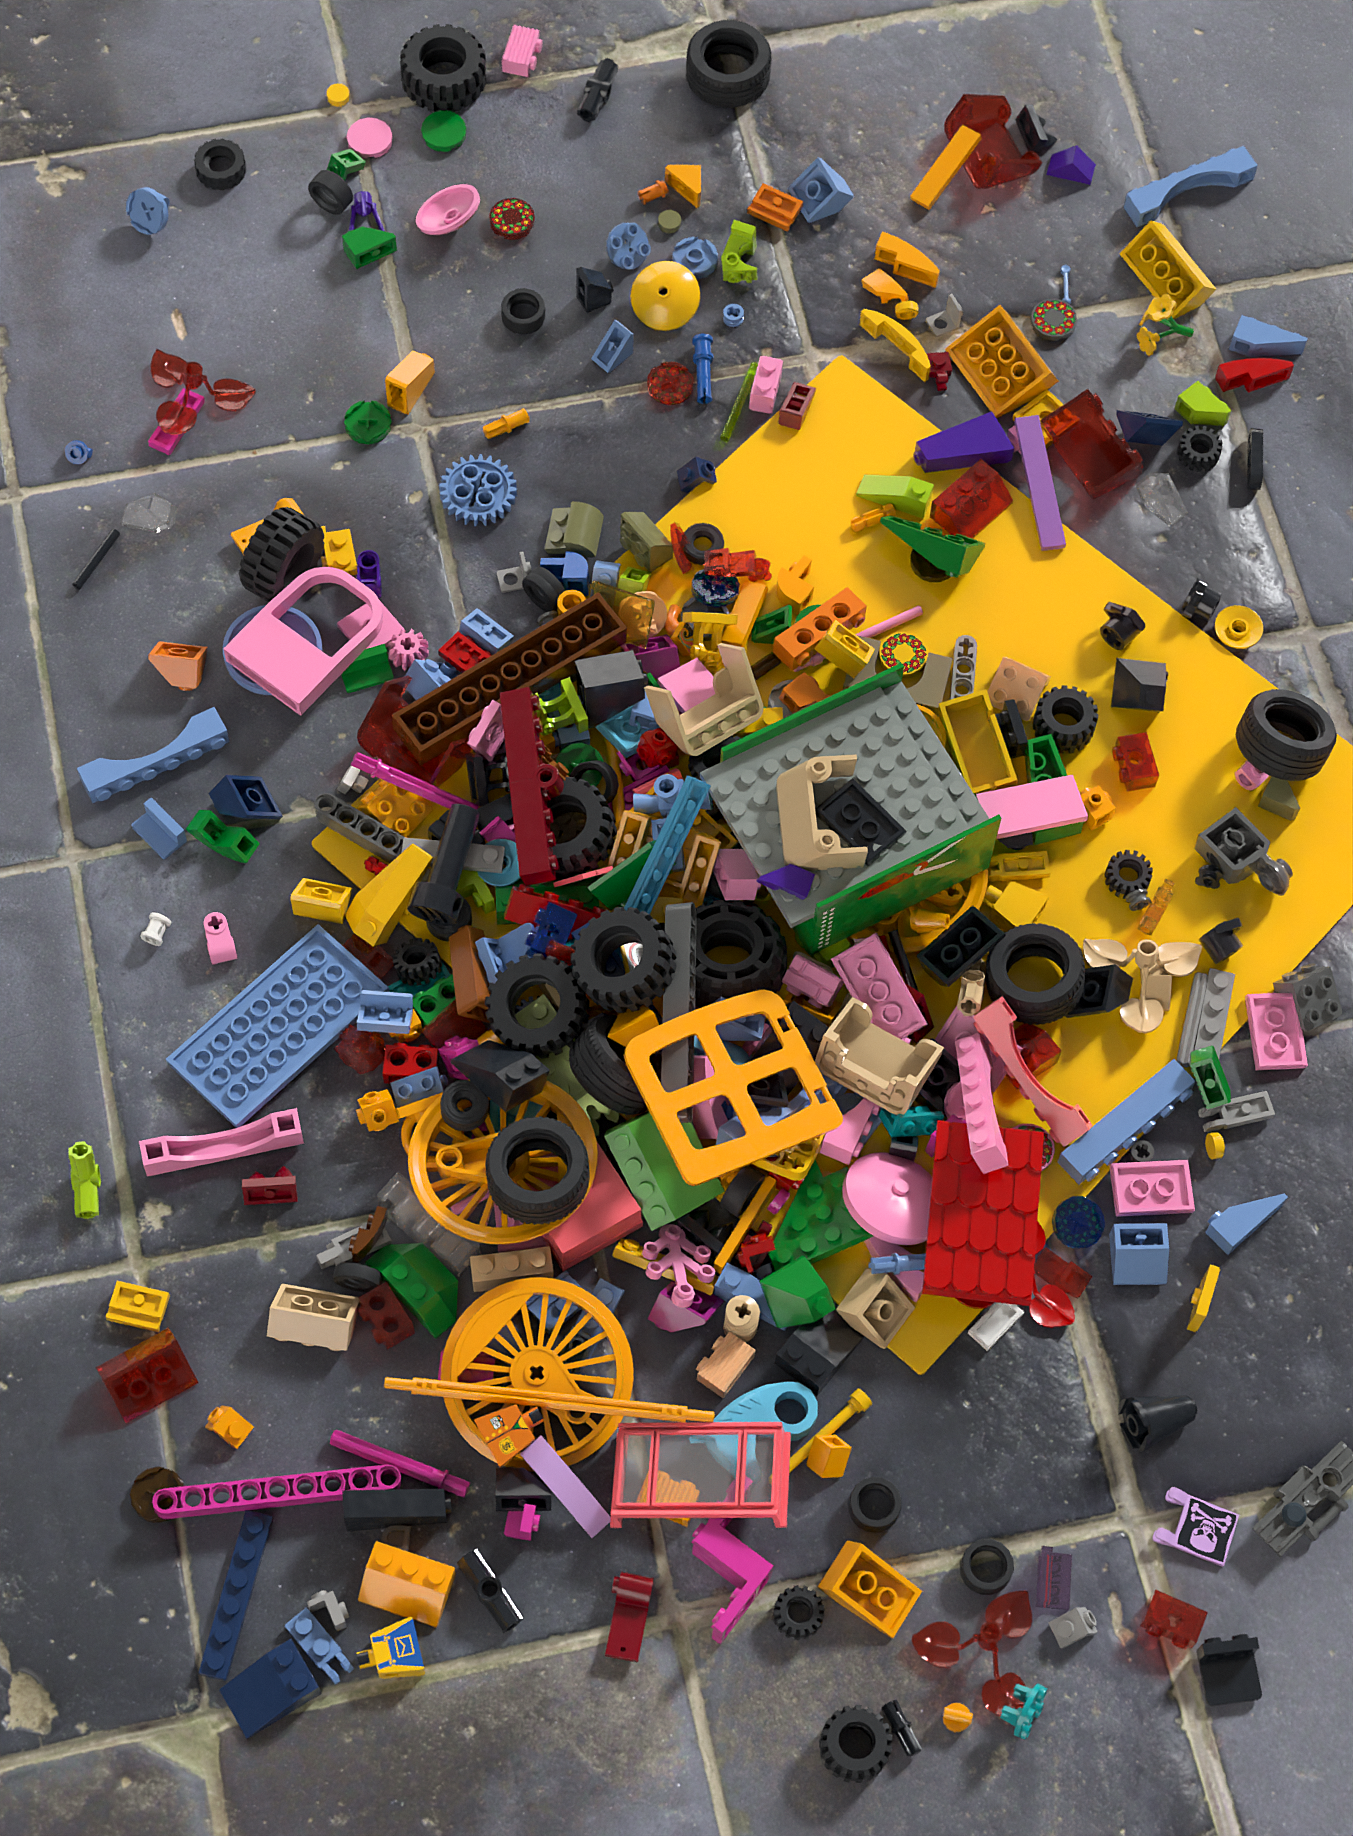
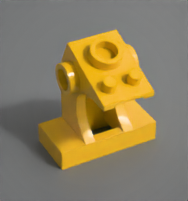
M704 612L683 613L682 623H694L693 645L690 648V658L692 660L698 658L708 671L716 670L723 663L717 646L722 643L723 628L725 625H737L738 615ZM704 634H711V649L704 648Z

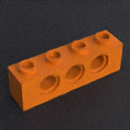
M846 587L775 637L772 652L791 671L799 666L802 667L809 662L811 657L819 653L815 650V647L835 620L849 630L853 627L857 628L865 621L867 605Z

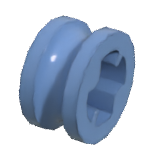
M737 304L727 305L723 310L724 323L730 327H737L742 324L744 319L743 308Z

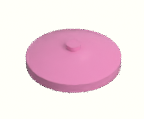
M872 1153L856 1160L847 1172L842 1186L845 1205L854 1220L868 1233L889 1243L914 1245L927 1240L932 1176L917 1163L890 1155L889 1153Z

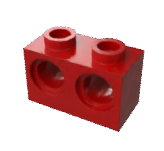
M404 1043L386 1044L383 1065L384 1083L391 1084V1082L436 1066L438 1067V1048L430 1045L413 1047ZM396 1059H401L405 1061L400 1066H395L392 1064V1062ZM422 1061H427L431 1063L426 1068H421L418 1066V1064Z

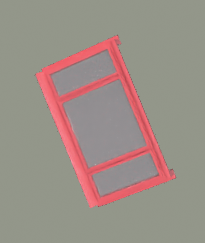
M782 1422L618 1423L619 1431L616 1441L610 1519L611 1528H622V1518H773L776 1528L787 1527L791 1433L784 1431Z

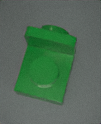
M352 149L331 154L327 170L336 173L345 181L347 174L363 170L366 161Z

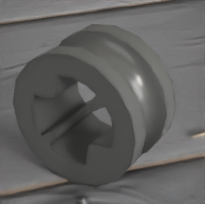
M1146 889L1135 890L1126 896L1125 899L1130 903L1129 908L1131 911L1141 910L1151 903V899L1146 897L1148 894Z
M1145 1140L1136 1141L1129 1152L1131 1162H1151L1154 1156L1153 1146ZM1144 1149L1146 1151L1145 1156L1142 1158L1138 1157V1151Z

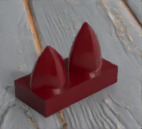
M282 1166L275 1173L274 1177L265 1178V1176L256 1171L248 1179H242L244 1205L298 1202L296 1176H293L285 1166Z

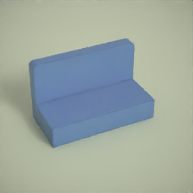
M150 798L144 803L146 813L132 823V828L162 859H166L187 842L185 831L161 806Z

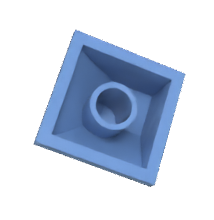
M819 157L787 188L793 197L803 201L801 212L809 223L839 212L854 198L845 180Z

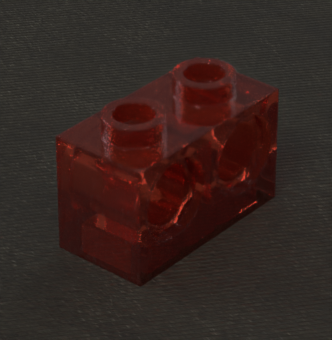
M387 1282L358 1298L360 1307L357 1310L365 1323L367 1321L371 1323L374 1328L371 1330V1333L378 1345L383 1343L388 1350L415 1334L413 1323ZM375 1302H382L383 1304H385V1306L378 1311H375L370 1308L371 1305ZM388 1324H396L398 1326V1329L392 1333L384 1330Z

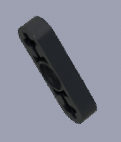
M1250 428L1247 444V489L1260 490L1263 480V429Z

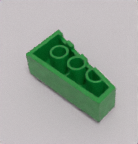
M1052 734L1028 740L1024 755L1027 784L1068 776ZM1084 821L1032 832L1033 845L1080 834Z

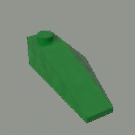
M886 516L880 519V523L937 568L945 570V574L951 577H959V575L969 573L986 544L960 534H956V536L942 535V529L924 527V529H921V524L895 516Z

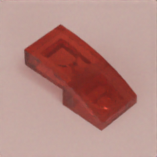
M674 522L670 526L672 548L680 570L683 574L687 575L695 570L683 548L691 543L679 523Z
M729 548L705 551L704 571L705 574L715 576L756 575L757 555L755 550L730 553Z
M355 933L342 945L379 979L394 966L393 958L379 945L372 946Z
M1047 1247L1040 1252L1034 1263L1035 1275L1077 1299L1081 1296L1092 1278L1090 1274L1072 1261L1067 1263Z

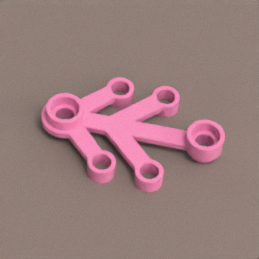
M667 1224L661 1227L659 1231L660 1238L657 1241L644 1244L642 1255L648 1260H655L658 1253L664 1248H669L670 1252L658 1262L652 1261L648 1263L645 1273L650 1279L657 1280L672 1265L676 1286L671 1300L676 1306L687 1308L692 1304L695 1293L693 1287L687 1283L685 1268L694 1273L701 1282H712L715 1269L710 1265L700 1266L695 1262L707 1263L711 1250L703 1245L695 1246L685 1238V1232L680 1227ZM681 1248L693 1255L695 1261L683 1254Z

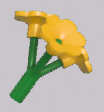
M1168 294L1153 298L1139 324L1142 326L1150 319L1170 327V330L1160 334H1153L1146 327L1140 328V332L1137 333V339L1140 349L1146 352L1148 356L1153 355L1157 348L1156 342H1159L1160 338L1173 333L1192 337L1194 333L1193 328L1177 324L1172 318V310L1175 309L1176 302Z

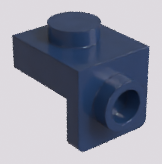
M694 457L677 470L680 489L686 493H689L702 482L710 484L717 482L713 463L699 457Z

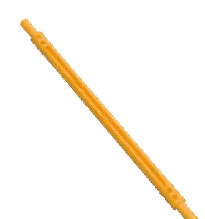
M385 1377L384 1388L411 1391V1394L686 1423V1420L714 1422V1412L687 1409V1406L413 1377V1380Z

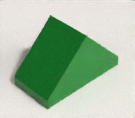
M787 605L756 618L752 628L751 641L754 643L774 644V638L791 627L792 606Z

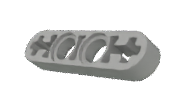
M969 635L960 636L955 643L950 700L964 696L956 692L955 688L958 686L968 688L969 692L965 695L974 693L977 642ZM963 644L968 645L969 648L967 657L963 656ZM961 664H965L969 666L971 671L968 673H961L958 671L957 667Z

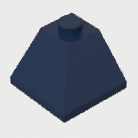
M225 775L209 792L214 807L219 814L251 819H281L283 817L262 777Z

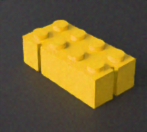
M984 689L938 703V714L944 725L946 738L955 765L975 797L979 793L1017 786V777L996 716L993 714V707L987 690Z

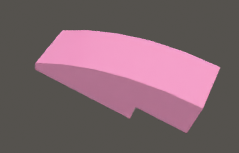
M707 1055L694 1056V1083L713 1076L714 1070ZM717 1096L693 1106L692 1121L699 1139H717L719 1127L728 1121L721 1106L725 1096Z
M875 1236L864 1241L873 1258L891 1256L892 1253H897L898 1255L912 1254L898 1244L883 1241ZM919 1270L902 1271L898 1275H894L892 1272L886 1273L906 1296L917 1303L922 1295L924 1273Z

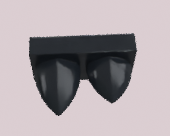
M1025 104L1015 118V121L1029 154L1037 155L1042 147H1048L1056 143L1057 138L1043 130L1046 120L1037 115L1034 106Z
M699 1210L689 1215L681 1216L677 1226L685 1232V1237L696 1246L703 1245L711 1250L710 1257L715 1260L732 1234L733 1224L724 1223L708 1232L706 1230L710 1221L708 1210Z

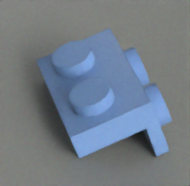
M361 991L357 1030L409 1034L413 1016L412 994Z

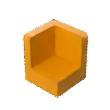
M815 1435L806 1464L821 1478L842 1477L852 1447L836 1435Z

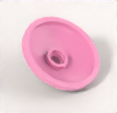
M467 184L454 185L437 192L419 209L416 216L417 226L423 233L429 235H443L460 229L476 213L480 203L479 193L473 186Z

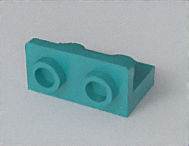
M928 1106L910 1107L904 1115H895L882 1108L879 1118L891 1137L932 1135L936 1130L937 1121H943L944 1114L941 1111L931 1112Z

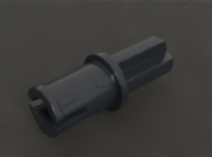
M895 1699L893 1703L890 1701L883 1705L881 1709L893 1729L891 1733L892 1735L896 1734L906 1755L912 1757L921 1752V1747L910 1727L912 1723L905 1717L898 1700Z

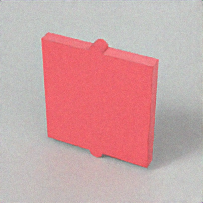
M613 866L554 882L553 884L554 887H559L608 873L613 869Z

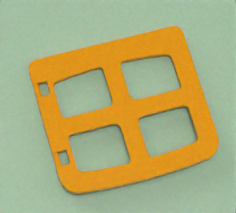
M758 990L699 1008L633 1038L625 1048L624 1059L626 1066L683 1180L688 1185H700L839 1128L843 1122L842 1113L826 1087L827 1084L798 1028L795 1027L785 1003L779 995L772 991ZM757 1014L765 1015L783 1048L742 1065L734 1064L715 1027L743 1017ZM784 1018L789 1028V1031L784 1033L777 1021ZM695 1035L713 1067L714 1075L671 1093L665 1092L649 1061V1056L667 1046ZM788 1068H793L810 1100V1105L790 1117L771 1126H766L747 1092V1085ZM821 1090L827 1102L820 1104L814 1092ZM717 1096L727 1097L745 1130V1136L716 1146L695 1149L691 1145L677 1117V1112Z

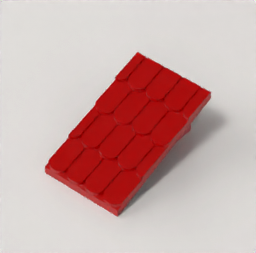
M937 1121L922 1294L1030 1306L1033 1290L1044 1132L999 1127L1003 1143L1006 1146L1008 1166L983 1174L971 1155L967 1123Z

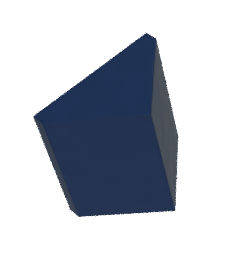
M1117 410L1116 412L1126 442L1163 446L1183 424V421L1156 414Z

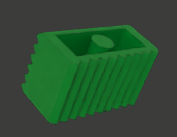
M1214 1046L1192 1051L1190 1053L1191 1072H1193L1195 1081H1197L1198 1090H1200L1204 1100L1205 1108L1212 1109L1230 1103L1231 1090Z

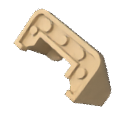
M852 997L823 1035L815 1063L819 1071L828 1078L895 1115H904L941 1057L944 1047L928 1039L920 1040L916 1047H913L872 1024L873 1014L869 1006Z

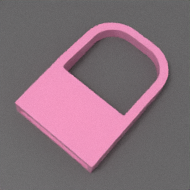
M331 567L310 569L299 575L273 598L223 648L225 659L301 716L378 636L383 622L381 603L371 589L343 570ZM320 583H336L345 587L363 600L372 611L369 623L333 657L326 655L278 620L309 588Z

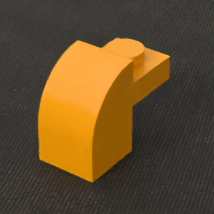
M803 556L799 562L795 561L789 568V571L782 567L777 580L776 594L779 602L783 606H792V613L797 616L813 599L814 587L804 581L810 574L812 560L806 556Z

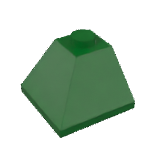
M803 1255L759 1281L775 1325L778 1328L812 1323L836 1309L827 1285Z

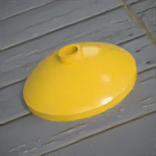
M661 261L647 266L638 274L631 289V304L636 316L646 326L659 331H670L684 326L693 318L700 303V288L695 276L685 266L676 262ZM667 289L668 292L666 295H660V290Z

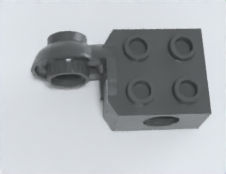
M1236 807L1198 835L1194 849L1210 865L1219 868L1223 873V879L1228 884L1238 883L1255 872L1261 884L1267 890L1277 895L1283 896L1289 888V880L1293 876L1292 869L1283 859L1275 861L1267 854L1270 841Z

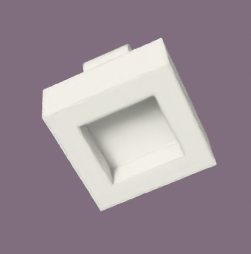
M350 766L338 785L337 790L346 794L352 788L354 791L361 793L369 780L358 775L360 769Z

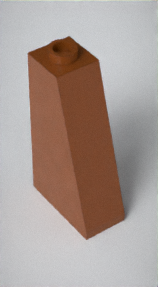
M466 925L460 927L458 932L449 937L458 1015L490 1023L485 1013L488 1011V1007L485 1005V997H490L491 994L487 990L489 982L486 978L487 974L484 965L478 957V949L475 943L479 939L486 937L483 930Z

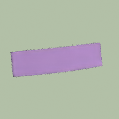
M541 1435L520 1453L591 1538L610 1522L611 1517Z

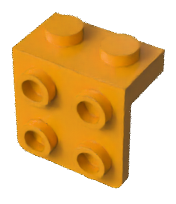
M382 779L378 781L379 787L374 792L369 791L361 798L362 804L357 808V810L366 815H373L378 822L405 838L432 812L431 805L423 797Z

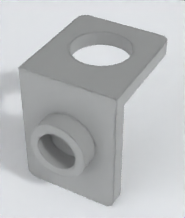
M953 294L948 295L945 311L926 318V323L935 337L942 336L960 327L963 311ZM942 319L946 321L947 327L939 329L934 325V322Z
M519 552V567L497 571L502 593L523 589L522 581L532 571L530 562H526L523 552ZM507 575H515L518 581L514 585H507L504 582V578Z

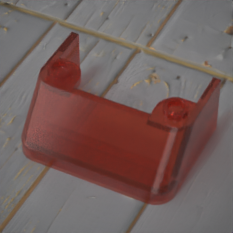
M408 675L386 681L357 732L358 743L375 760L381 759L382 763L431 785L440 787L462 767L466 760L465 754L470 753L472 750L467 744L469 737L451 742L445 752L420 765L393 730L392 714L409 705L401 697L412 678Z

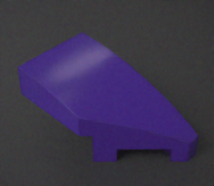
M790 864L758 877L756 882L774 891L781 889L804 900L808 896L815 874Z

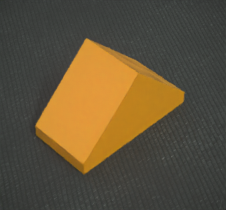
M701 165L666 166L665 182L698 208L701 201Z

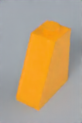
M412 351L385 378L387 406L409 415L435 373L434 359L427 354Z

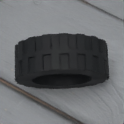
M222 138L212 139V141H207L204 145L200 146L195 153L196 175L199 181L207 188L219 189L220 191L228 188L231 189L244 179V174H246L245 156L242 148L240 149L237 143L235 144L231 140ZM225 157L230 159L232 164L228 170L217 172L210 169L209 163L215 158Z

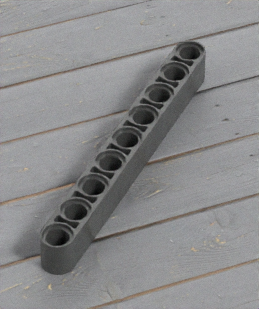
M693 902L666 905L665 932L671 938L673 948L676 950L677 958L673 961L677 966L675 973L670 974L673 979L670 986H665L663 989L665 992L663 994V1023L695 1010L697 913ZM694 1035L662 1049L661 1085L667 1093L694 1084ZM693 1106L677 1112L680 1123L692 1122Z

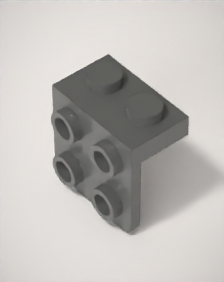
M1315 963L1306 964L1301 967V971L1285 973L1282 975V979L1273 983L1275 993H1292L1300 1026L1304 1031L1314 1029L1342 1015V1008L1331 967L1316 966Z

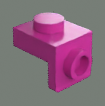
M525 1504L524 1511H508L504 1535L506 1537L531 1541L533 1531L538 1532L540 1515H536V1506Z

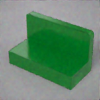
M385 644L365 649L341 674L347 693L394 680Z

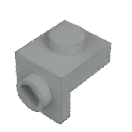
M324 1590L311 1596L312 1600L307 1602L311 1613L327 1607L336 1632L347 1628L345 1619L349 1618L344 1602H337L333 1591L327 1593Z
M1076 1607L1048 1622L1060 1648H1066L1088 1635L1097 1633L1095 1627L1097 1624L1092 1612L1085 1607Z

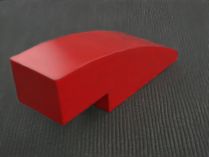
M1269 358L1235 360L1219 364L1215 379L1222 392L1244 386L1249 393L1289 379L1294 364L1291 361Z

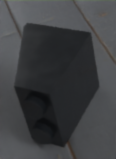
M633 650L575 660L577 695H580L582 706L588 717V729L594 728L645 699L644 688L648 686V678L646 673H643L641 660L636 659Z

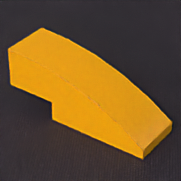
M882 231L876 245L874 259L893 265V274L936 288L940 270L935 264L909 243Z

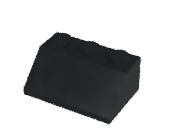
M972 905L948 929L944 930L917 954L916 957L924 971L940 986L950 987L1006 935Z

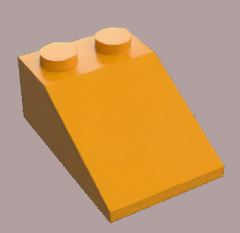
M846 1541L818 1585L821 1591L838 1604L890 1638H894L922 1593L918 1587L862 1543Z

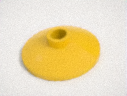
M1234 605L1223 609L1217 615L1214 624L1217 637L1225 645L1235 649H1246L1254 646L1263 634L1261 618L1255 611L1245 606Z

